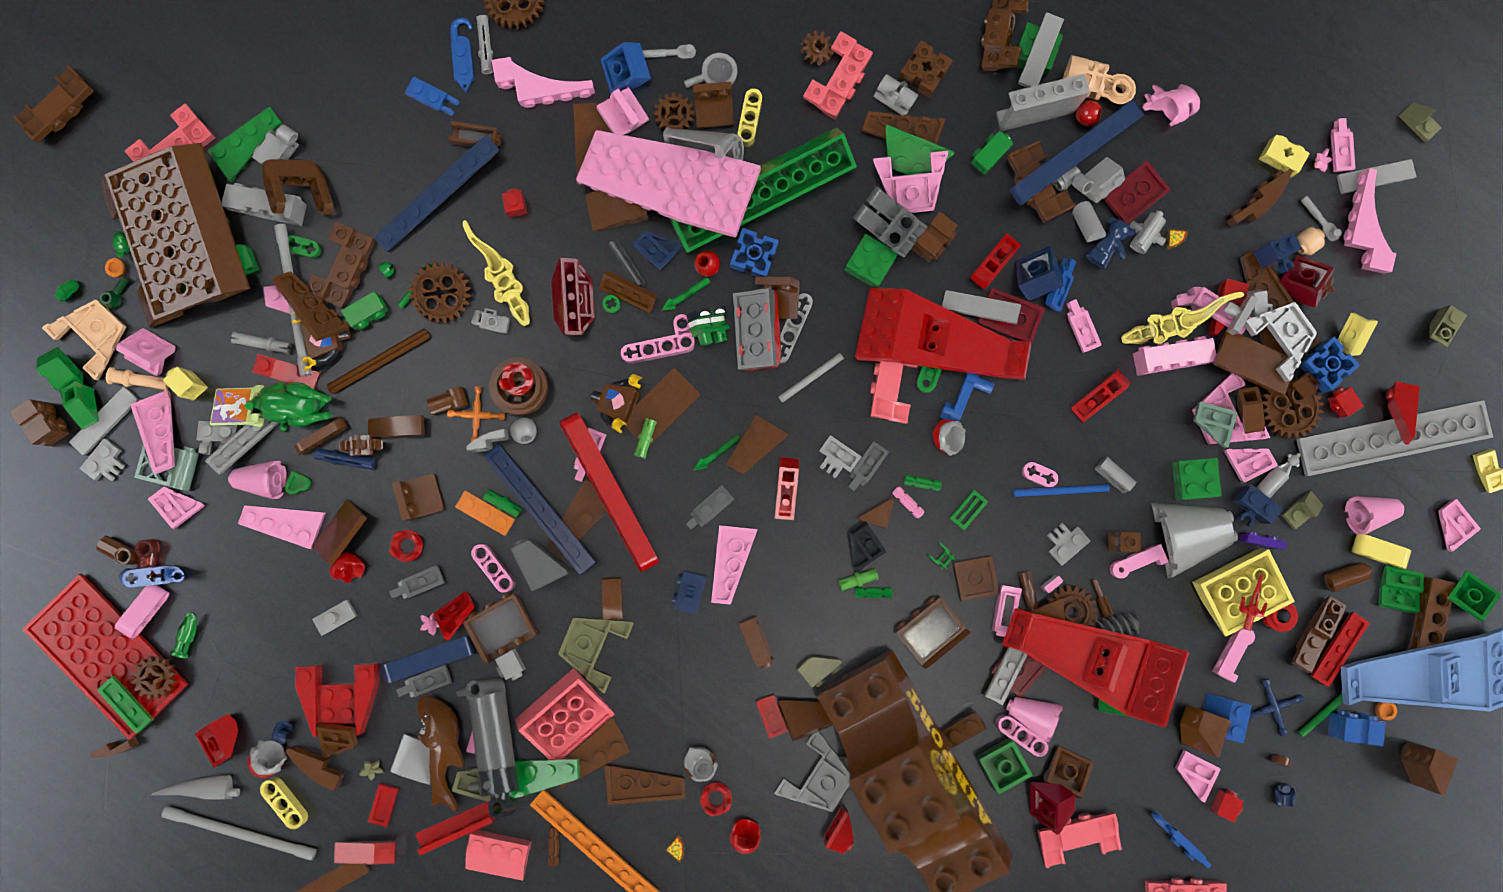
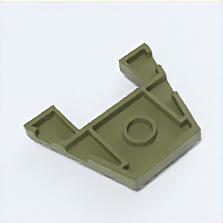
M574 617L558 654L585 676L589 682L593 683L602 693H605L612 676L595 670V663L608 632L628 639L634 622Z

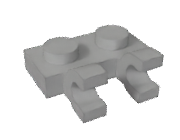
M198 421L196 440L202 441L198 453L212 455V443L221 442L220 448L239 431L240 425H210L209 421Z

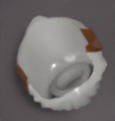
M691 747L684 760V770L692 780L706 782L712 779L718 764L715 756L708 749Z

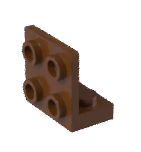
M731 81L693 84L697 128L733 126L734 114Z
M756 277L755 285L762 287V289L769 288L777 291L779 319H797L800 281L793 277Z
M428 474L405 482L397 481L392 483L402 521H409L444 510L435 474Z

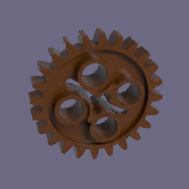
M483 0L484 4H486V11H490L488 13L490 18L494 17L496 24L501 21L502 27L508 23L509 29H512L513 24L516 25L517 29H519L520 24L527 27V21L533 24L532 17L539 18L537 11L543 12L540 5H545L544 0ZM524 3L529 4L525 9L520 8ZM504 6H510L507 11H502Z
M434 261L433 267L427 263L426 270L420 267L419 271L421 274L414 273L413 275L417 279L410 280L414 287L408 288V290L413 291V294L408 297L415 300L411 303V306H418L415 312L422 311V318L428 315L429 322L435 318L437 324L441 318L444 323H447L448 317L451 321H454V314L461 317L459 311L465 312L467 310L463 305L470 304L466 298L472 297L471 294L467 293V290L472 289V287L466 286L469 279L463 280L462 278L465 272L458 274L459 267L453 270L452 263L445 267L444 261L441 262L440 266ZM449 276L452 278L453 284L451 287H447L444 284V277ZM426 279L433 281L434 286L432 289L425 287L424 282ZM439 287L441 290L457 289V292L445 293L442 297L439 294L423 295L426 292H435L439 290ZM449 295H452L456 298V304L454 306H451L447 303V297ZM429 298L437 301L436 308L428 306Z
M1293 377L1289 382L1286 395L1281 396L1268 389H1265L1267 394L1261 395L1265 400L1263 402L1264 420L1268 421L1265 427L1272 426L1271 433L1278 430V437L1283 436V434L1286 439L1291 436L1293 439L1298 438V436L1304 437L1306 433L1313 432L1311 427H1318L1315 421L1322 420L1318 416V414L1324 413V411L1319 409V406L1324 405V403L1318 402V399L1322 396H1316V392H1314L1308 398H1303L1293 387L1298 377ZM1295 391L1299 394L1298 400L1294 398ZM1277 398L1281 400L1282 404L1280 407L1276 404ZM1302 409L1306 411L1305 418L1301 415ZM1284 416L1288 417V424L1284 423Z

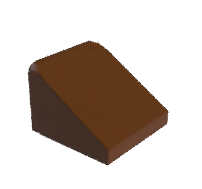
M1306 371L1294 382L1293 387L1303 398H1308L1317 391L1321 384L1309 371Z

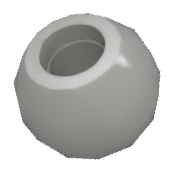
M521 417L512 423L510 434L514 441L520 444H527L534 440L537 434V427L533 420Z

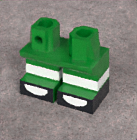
M726 306L696 310L686 315L692 337L698 336L701 346L713 343L711 334H713L715 343L727 340L725 330L730 329V326L726 324L724 314H727Z

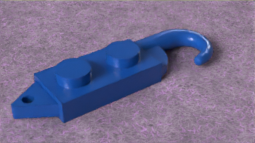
M457 18L450 26L454 80L467 93L471 82L475 80L471 43L468 38L458 36L457 28L459 24L465 23L471 30L472 24L466 18Z
M1156 811L1151 813L1154 820L1172 836L1170 841L1178 848L1182 846L1186 850L1184 854L1192 861L1196 859L1207 868L1211 866L1206 857Z

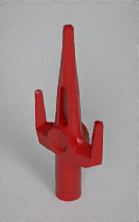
M1263 574L1259 575L1249 605L1244 607L1245 597L1243 596L1241 599L1239 611L1247 614L1243 627L1244 630L1251 631L1255 616L1262 618L1265 615L1268 605L1266 602L1261 611L1258 609Z

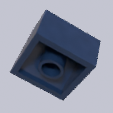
M1051 246L1016 261L1018 287L1028 301L1064 286L1062 272Z

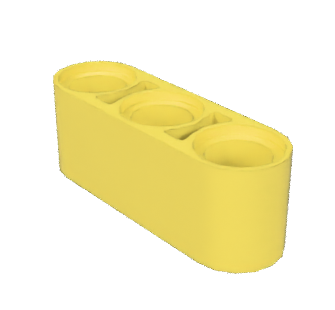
M750 89L745 94L738 136L741 137L742 134L748 133L751 135V138L748 140L742 138L744 147L751 146L755 140L762 105V94L757 89ZM756 97L758 101L756 103H751L749 101V98ZM747 115H752L755 117V119L753 121H747L745 117Z
M1365 534L1356 535L1351 551L1401 569L1407 568L1411 554L1410 549Z
M273 777L261 785V795L288 828L296 829L307 821V811L280 778ZM270 783L275 786V792L269 789ZM281 799L287 801V807L282 806ZM294 814H297L299 816V823L294 821Z

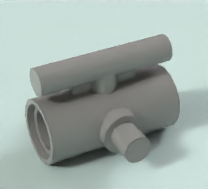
M886 74L873 97L903 116L907 115L918 94L907 88L908 84L906 81L898 82Z
M1161 211L1151 212L1144 223L1139 224L1132 221L1130 228L1134 229L1136 233L1130 243V247L1133 250L1145 254L1152 243H1158L1163 246L1166 239L1160 236L1159 232L1166 223V220L1162 217L1163 213Z

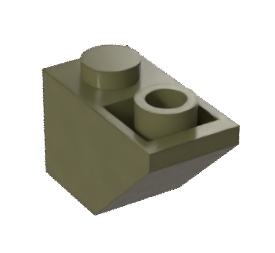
M1452 305L1440 308L1430 323L1429 337L1442 346L1448 347L1467 315Z
M811 655L797 667V670L811 687L815 685L819 687L826 681L825 677L831 673L833 675L841 669L839 665L842 662L839 658Z

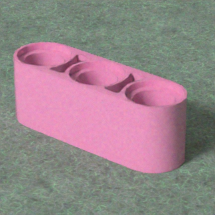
M486 544L474 546L471 551L473 559L496 589L500 592L513 590L516 584L515 579L494 551ZM481 547L486 550L484 558H480L477 553ZM491 563H496L498 566V571L495 574L489 570ZM503 578H507L510 581V586L507 589L501 585Z
M158 585L146 586L117 621L115 629L131 639L137 637L167 600L169 592Z
M1001 714L996 718V727L1032 754L1044 756L1047 753L1048 745L1045 740L1006 714ZM1009 719V726L1003 729L1001 727L1002 721ZM1024 730L1026 733L1025 737L1018 740L1017 734ZM1041 742V748L1038 751H1034V744Z

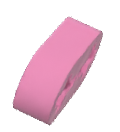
M1030 462L1022 468V474L1026 479L1044 487H1053L1058 482L1056 472L1037 463ZM1033 466V470L1038 472L1039 474H1031V476H1029V471H1027V468H1031ZM1051 474L1053 482L1047 484V480L1041 476Z

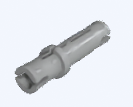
M479 15L476 17L481 72L483 74H491L494 72L492 65L494 54L490 44L488 16ZM483 29L485 32V41L483 40ZM485 48L487 52V60H485Z
M236 331L231 336L235 337V339H231L233 344L266 349L267 352L276 351L290 354L291 349H288V347H292L290 342L278 341L273 337L263 338Z

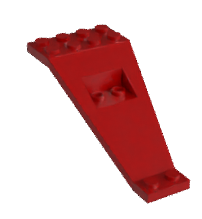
M870 288L855 357L857 360L896 362L1025 380L1031 343L1030 341H1011L907 289Z
M1017 608L1014 609L1002 643L1005 647L1025 653L1123 714L1166 728L1190 654L1188 651L1155 641L1038 615ZM1110 651L1109 656L1105 657L1104 652ZM1100 669L1104 670L1102 675H1098Z

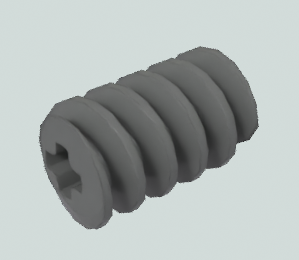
M1134 610L1131 611V614L1125 612L1124 616L1121 614L1117 615L1116 618L1112 616L1109 618V621L1103 619L1102 623L1100 621L1095 622L1096 628L1121 634L1127 633L1132 636L1131 631L1133 630L1136 635H1139L1140 626Z

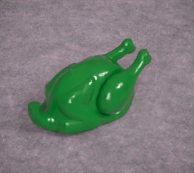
M278 382L263 387L258 397L245 403V408L247 410L252 408L259 409L263 418L276 423L284 424L287 422L294 427H303L316 421L330 419L332 417L330 411L318 413V411L325 403L330 402L332 398L330 395L317 392L302 382H290L287 385L284 382Z

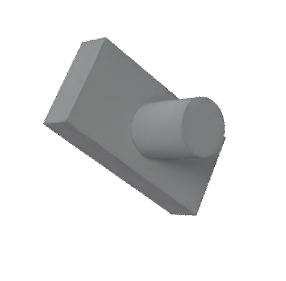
M1251 295L1244 299L1240 307L1230 301L1225 305L1223 311L1234 317L1226 332L1232 335L1240 333L1258 298Z
M345 600L312 620L321 636H324L357 617V614L349 600Z

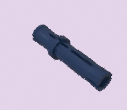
M317 447L315 450V460L328 461L333 465L338 463L373 470L375 466V458L350 456V454L342 453L337 449L332 451Z

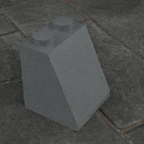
M521 539L515 542V547L511 549L531 591L538 590L571 573L569 567L535 540Z

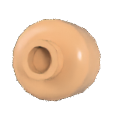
M1313 227L1306 228L1296 236L1302 248L1298 252L1302 255H1313L1325 244L1324 233L1320 229Z

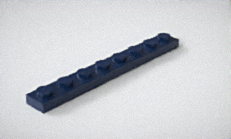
M485 135L381 229L374 238L385 251H390L497 154L500 149Z
M501 445L496 446L484 456L580 575L596 563Z

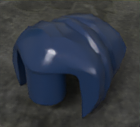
M281 721L273 728L272 740L285 744L287 731L282 730V728L292 729V725L287 721Z
M1287 783L1276 786L1274 793L1277 806L1294 807L1297 797L1295 788Z

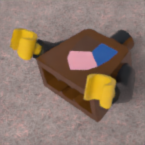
M292 320L291 322L298 324L301 320ZM302 323L301 328L308 357H304L300 363H309V366H305L303 369L308 371L312 366L318 367L330 364L338 356L339 351L343 350L341 340L351 338L349 329L316 342Z
M632 374L628 379L613 382L612 385H605L602 393L593 391L591 401L598 403L597 410L600 412V417L607 427L615 429L619 433H622V430H620L622 425L628 427L640 395L636 388H640L641 385L637 383L642 377Z

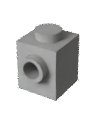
M516 649L495 659L498 664L497 671L505 680L511 678L513 681L523 675L522 671L526 669Z

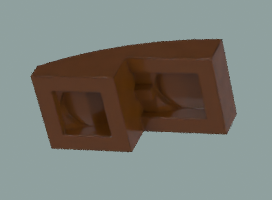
M622 577L602 578L603 620L623 619Z
M136 738L128 740L119 746L114 741L105 744L89 755L91 758L108 757L138 746L139 743Z

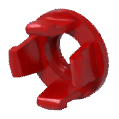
M512 363L503 367L502 379L499 380L502 390H507L514 395H522L531 389L533 374L527 365ZM516 372H521L525 379V383L522 386L516 385L513 381V376Z
M402 530L392 536L389 552L394 558L409 562L419 557L423 549V542L416 532ZM404 539H411L414 542L415 547L412 552L406 553L401 549V543Z
M1292 603L1281 608L1286 609L1290 615L1287 622L1281 623L1278 621L1277 612L1279 610L1263 618L1265 625L1279 632L1291 630L1298 620L1297 609Z
M714 782L704 787L700 795V803L705 810L704 812L712 817L727 813L731 807L732 794L726 785ZM713 791L722 793L723 801L721 804L713 805L710 802L709 796Z

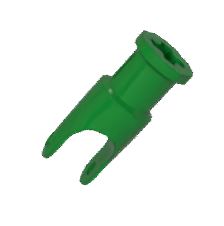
M192 612L185 614L183 622L177 630L175 636L177 640L174 649L170 652L173 656L188 658L187 652L190 643L194 640L197 617Z

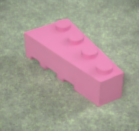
M1206 336L1194 338V341L1191 342L1185 339L1176 341V344L1171 345L1169 343L1158 344L1157 347L1138 348L1139 351L1133 353L1137 376L1214 362L1216 357L1214 339H1206Z

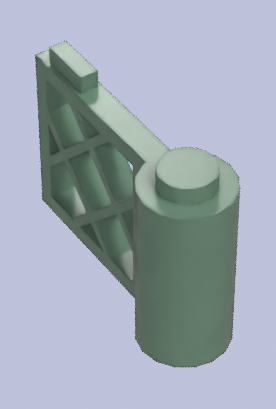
M143 444L134 478L189 491L199 453H196V449L184 446L183 450L174 448L175 467L167 470L169 473L167 481H163L159 473L155 474L153 472ZM149 464L152 473L148 476H143V469Z

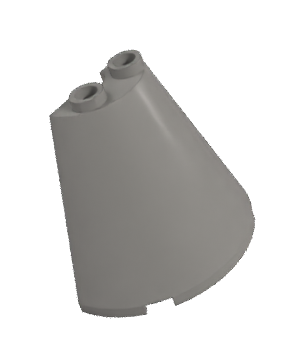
M669 127L664 131L663 137L667 144L715 153L716 157L721 159L727 156L743 161V140L736 134L673 129Z
M1151 503L1155 522L1162 523L1169 555V562L1165 563L1168 578L1174 577L1206 560L1238 540L1237 533L1233 530L1232 522L1234 518L1231 511L1227 512L1223 508Z

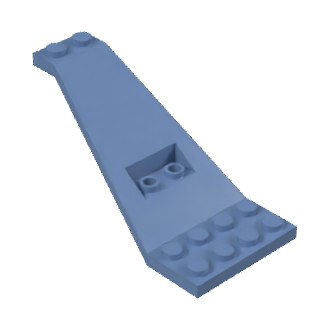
M1503 627L1477 636L1360 660L1341 666L1343 704L1352 705L1360 701H1374L1478 711H1492L1503 707Z

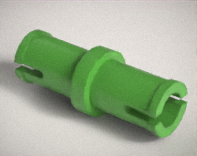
M645 418L642 432L638 435L639 441L634 453L635 456L646 459L649 445L653 441L652 435L657 424L656 421Z
M872 568L861 573L855 572L852 576L839 579L838 583L841 586V591L843 592L856 586L862 587L865 583L878 580V574L875 573L876 569Z

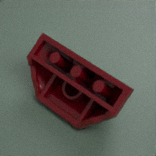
M559 258L551 281L553 319L563 335H583L595 318L592 279L580 265L578 259Z

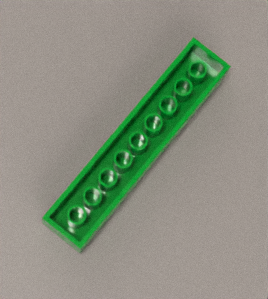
M836 127L761 165V171L741 225L856 168V163L844 133ZM669 218L687 253L723 235Z

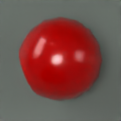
M1094 100L1082 102L1076 109L1077 121L1083 126L1097 124L1101 117V105Z
M704 250L695 257L694 266L701 276L711 277L720 269V259L713 251Z

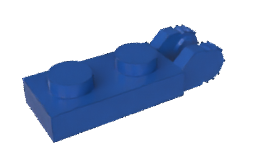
M414 76L405 91L407 96L450 116H453L454 111L444 106L445 101L456 106L460 103V101L446 92Z

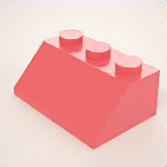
M475 830L469 837L466 851V869L523 881L531 841Z

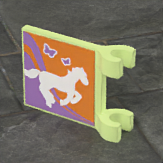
M264 386L216 389L210 425L263 426L264 418H259V414L253 413V408L247 410L245 403L258 397Z

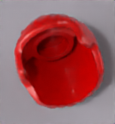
M344 552L340 554L333 565H330L329 572L333 579L350 583L352 578H361L364 574L365 566L356 555Z
M739 819L731 829L730 844L734 850L741 854L755 851L761 840L760 826L750 819Z

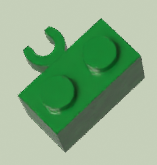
M59 347L37 357V372L42 377L45 376L54 390L60 392L61 389L75 381L83 384V373Z

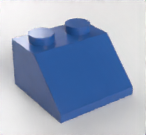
M623 42L600 59L611 94L617 89L621 92L628 87L629 89L639 87L651 79L640 43Z
M1206 693L1203 711L1230 720L1231 724L1226 739L1244 744L1252 705Z

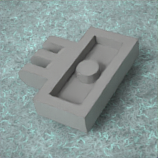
M831 435L819 450V452L827 456L820 468L824 469L829 464L830 466L826 471L828 474L835 468L836 471L832 475L834 478L837 477L842 468L851 473L861 459L859 454Z
M104 438L79 469L93 480L98 481L104 475L113 481L115 477L110 472L116 475L120 473L115 466L121 469L125 467L117 459L122 450L110 440Z
M1060 523L1058 526L1063 532H1060L1055 527L1053 532L1057 535L1056 538L1051 533L1047 534L1048 538L1054 543V546L1048 552L1060 566H1063L1085 547L1090 540L1078 526L1070 532L1063 523Z

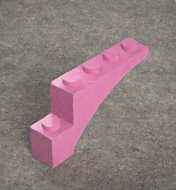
M511 57L492 60L495 82L498 88L510 89L515 85L518 102L521 107L530 108L539 103L552 104L556 100L569 101L573 97L580 96L581 98L590 97L591 94H595L592 80L580 82L552 80L523 69L515 64Z
M1367 169L1362 171L1357 179L1358 189L1352 200L1354 203L1353 210L1348 216V221L1350 222L1348 229L1344 233V246L1366 250L1361 259L1363 263L1362 269L1385 274L1392 272L1396 253H1393L1389 248L1377 219L1374 198L1377 170Z

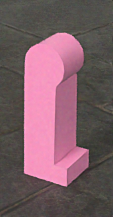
M1155 544L1141 550V552H1136L1113 562L1110 566V573L1114 577L1125 578L1129 572L1155 561L1158 565H1163L1169 561L1162 545Z
M1243 628L1234 632L1212 672L1235 683L1238 676L1234 674V671L1247 646L1254 642V632L1252 630H1244Z

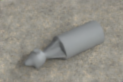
M1301 453L1295 455L1288 454L1287 463L1274 467L1256 488L1271 498L1289 479L1292 466L1298 467L1300 465L1299 458Z

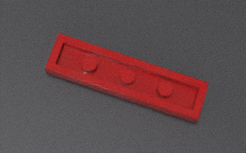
M1350 612L1310 676L1324 686L1329 687L1370 622L1355 612Z

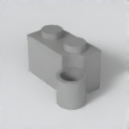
M285 124L275 131H268L262 144L255 148L252 158L260 164L269 159L288 160L299 146L296 143L298 133Z
M1106 157L1085 175L1082 173L1078 174L1073 179L1072 185L1097 203L1125 181L1123 168Z

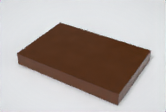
M346 500L313 544V548L326 563L333 565L367 517L351 501Z

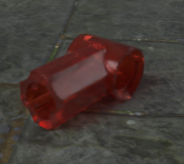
M155 539L137 542L134 548L137 554V568L156 566L157 554L160 551L159 542ZM146 544L150 547L149 552L145 550ZM150 571L146 578L156 577V574Z

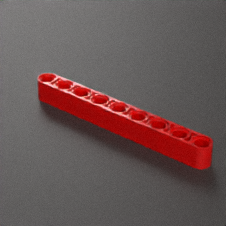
M576 412L560 420L559 424L639 571L644 572L658 564L659 561L581 416Z

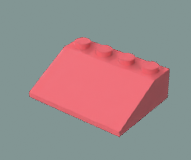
M573 668L516 717L515 722L518 731L548 759H564L615 714L592 686Z

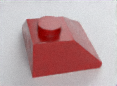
M230 714L209 723L195 734L213 768L230 758L239 730L236 720Z
M842 804L823 836V841L828 849L845 854L846 850H851L855 841L853 840L854 835L848 810Z

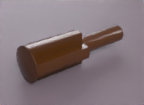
M1093 579L1091 582L1098 596L1096 601L1103 618L1110 617L1114 612L1107 595H1103L1097 579Z

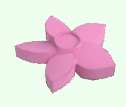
M1325 149L1323 154L1317 153L1314 168H1319L1322 172L1326 171L1327 163L1332 161L1330 157H1327L1329 149Z
M434 613L429 618L421 615L420 617L424 624L420 630L425 631L428 629V632L434 636L436 628H439L437 620L435 621Z

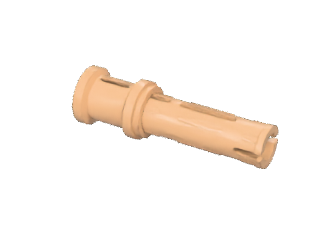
M109 367L106 373L107 384L117 383L123 384L124 387L137 385L162 390L169 389V387H166L168 385L163 381L165 378L135 374L131 370H115L114 367Z

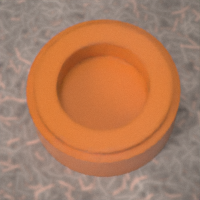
M111 258L105 264V271L111 277L120 278L125 275L127 266L124 261L118 258Z
M1378 702L1375 712L1381 719L1392 720L1397 715V707L1394 703Z

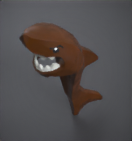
M423 695L418 700L417 710L425 728L420 730L418 738L424 746L430 749L431 804L436 806L444 803L452 811L456 812L458 810L457 803L447 786L445 775L449 765L460 768L464 767L463 756L458 746L460 735L459 721L456 714L444 702L432 696Z

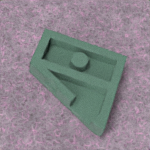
M1198 402L1193 421L1222 447L1229 448L1237 412Z

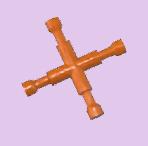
M475 386L474 388L476 395L473 411L462 410V412L448 410L447 412L448 417L462 416V418H472L473 437L471 442L478 438L480 419L491 420V418L505 420L506 413L493 414L481 411L480 394L482 387Z

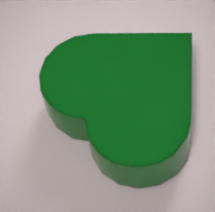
M74 279L58 286L55 297L60 302L65 301L79 288V284Z
M291 471L285 484V490L288 494L292 495L298 494L300 491H307L311 487V480L298 472Z

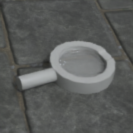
M712 54L704 61L702 74L685 80V87L688 88L693 86V84H699L704 81L705 83L731 81L732 86L737 77L736 63L727 54Z

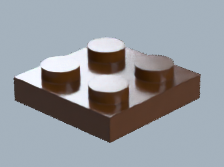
M992 556L953 563L961 601L999 594Z

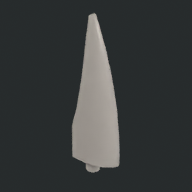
M219 775L193 779L168 786L153 792L151 796L182 795L201 799H232V797L240 795V789H233L231 775Z

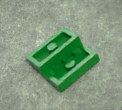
M1385 566L1381 578L1378 606L1415 614L1420 611V593L1424 592V573Z

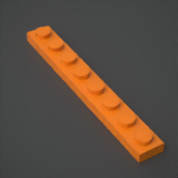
M545 789L530 804L532 808L627 892H660Z

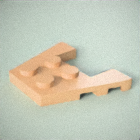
M94 300L74 310L73 313L65 317L62 316L51 324L44 325L42 329L54 340L58 341L72 328L96 352L82 368L94 380H99L126 326L109 309L104 307L99 300Z

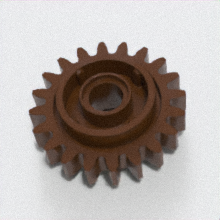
M1066 585L1065 591L1062 587L1058 588L1059 594L1051 592L1054 598H1047L1049 602L1060 597L1063 598L1065 621L1086 626L1096 625L1092 619H1098V616L1094 615L1093 612L1098 611L1099 608L1092 607L1096 600H1089L1092 596L1091 593L1084 595L1086 589L1082 588L1078 592V586L1074 585L1071 590L1070 585ZM1070 607L1075 609V614L1072 617H1069L1067 614V610Z

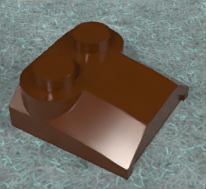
M1058 745L1050 767L1045 772L1044 783L1062 784L1076 794L1075 798H1083L1094 761L1083 758Z

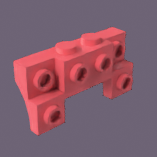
M841 31L831 50L843 58L830 81L825 87L812 80L803 95L804 99L814 104L824 114L834 120L847 98L851 100L854 95V86L862 81L865 75L863 70L873 54L872 51L857 44L856 39Z
M183 104L170 115L179 126L175 131L152 149H149L139 139L127 148L125 152L135 162L171 146L201 143L202 147H205L216 137L187 104Z
M879 361V364L875 363L874 375L877 376L876 381L871 384L870 393L873 394L870 417L903 424L908 423L911 405L896 401L903 366L917 368V365Z
M1113 811L1095 816L1090 815V813L1080 814L1078 818H1070L1059 835H1056L1049 828L1037 830L1045 867L1050 868L1049 866L1061 863L1066 864L1063 850L1066 851L1099 843L1102 854L1117 849L1122 850L1116 814Z
M1171 878V881L1145 880V892H1227L1226 883L1223 881H1203L1201 878H1191V881H1183L1182 878Z

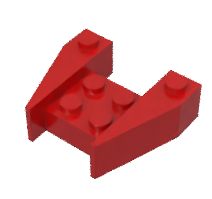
M380 662L354 665V683L322 684V664L295 667V687L313 737L318 736L316 727L319 723L355 724L356 735L365 732L380 684Z

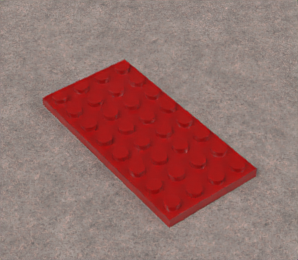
M78 574L22 630L128 740H131L137 734L97 691L106 681L115 676L153 718L189 684L178 673L173 676V679H176L177 682L171 684L174 690L168 691L169 694L167 696H161L159 699L154 697L147 699V694L140 696L141 690H134L137 687V683L133 684L131 682L136 680V677L132 675V673L138 671L135 666L142 665L141 660L143 659L148 660V657L154 656L156 658L161 655L140 633L137 637L131 639L115 629V625L122 614L83 574ZM153 676L149 679L160 678V676Z

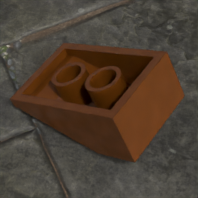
M601 190L585 195L593 232L649 220L647 210L636 203L625 202L624 199L617 196L614 198Z

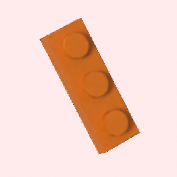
M466 490L455 506L457 509L504 536L507 535L516 520Z

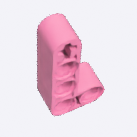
M680 314L675 317L674 329L676 335L625 345L621 350L623 360L626 363L633 364L692 351L695 347V340L692 337L689 324L684 329L677 326L680 320L687 321L686 315ZM688 338L692 343L689 347H683L681 341ZM664 343H672V349L664 351L662 349ZM652 346L654 351L652 354L646 355L644 354V348ZM640 347L642 357H639L638 353L633 354L632 358L625 356V354H628V350L635 353L638 352L637 348Z

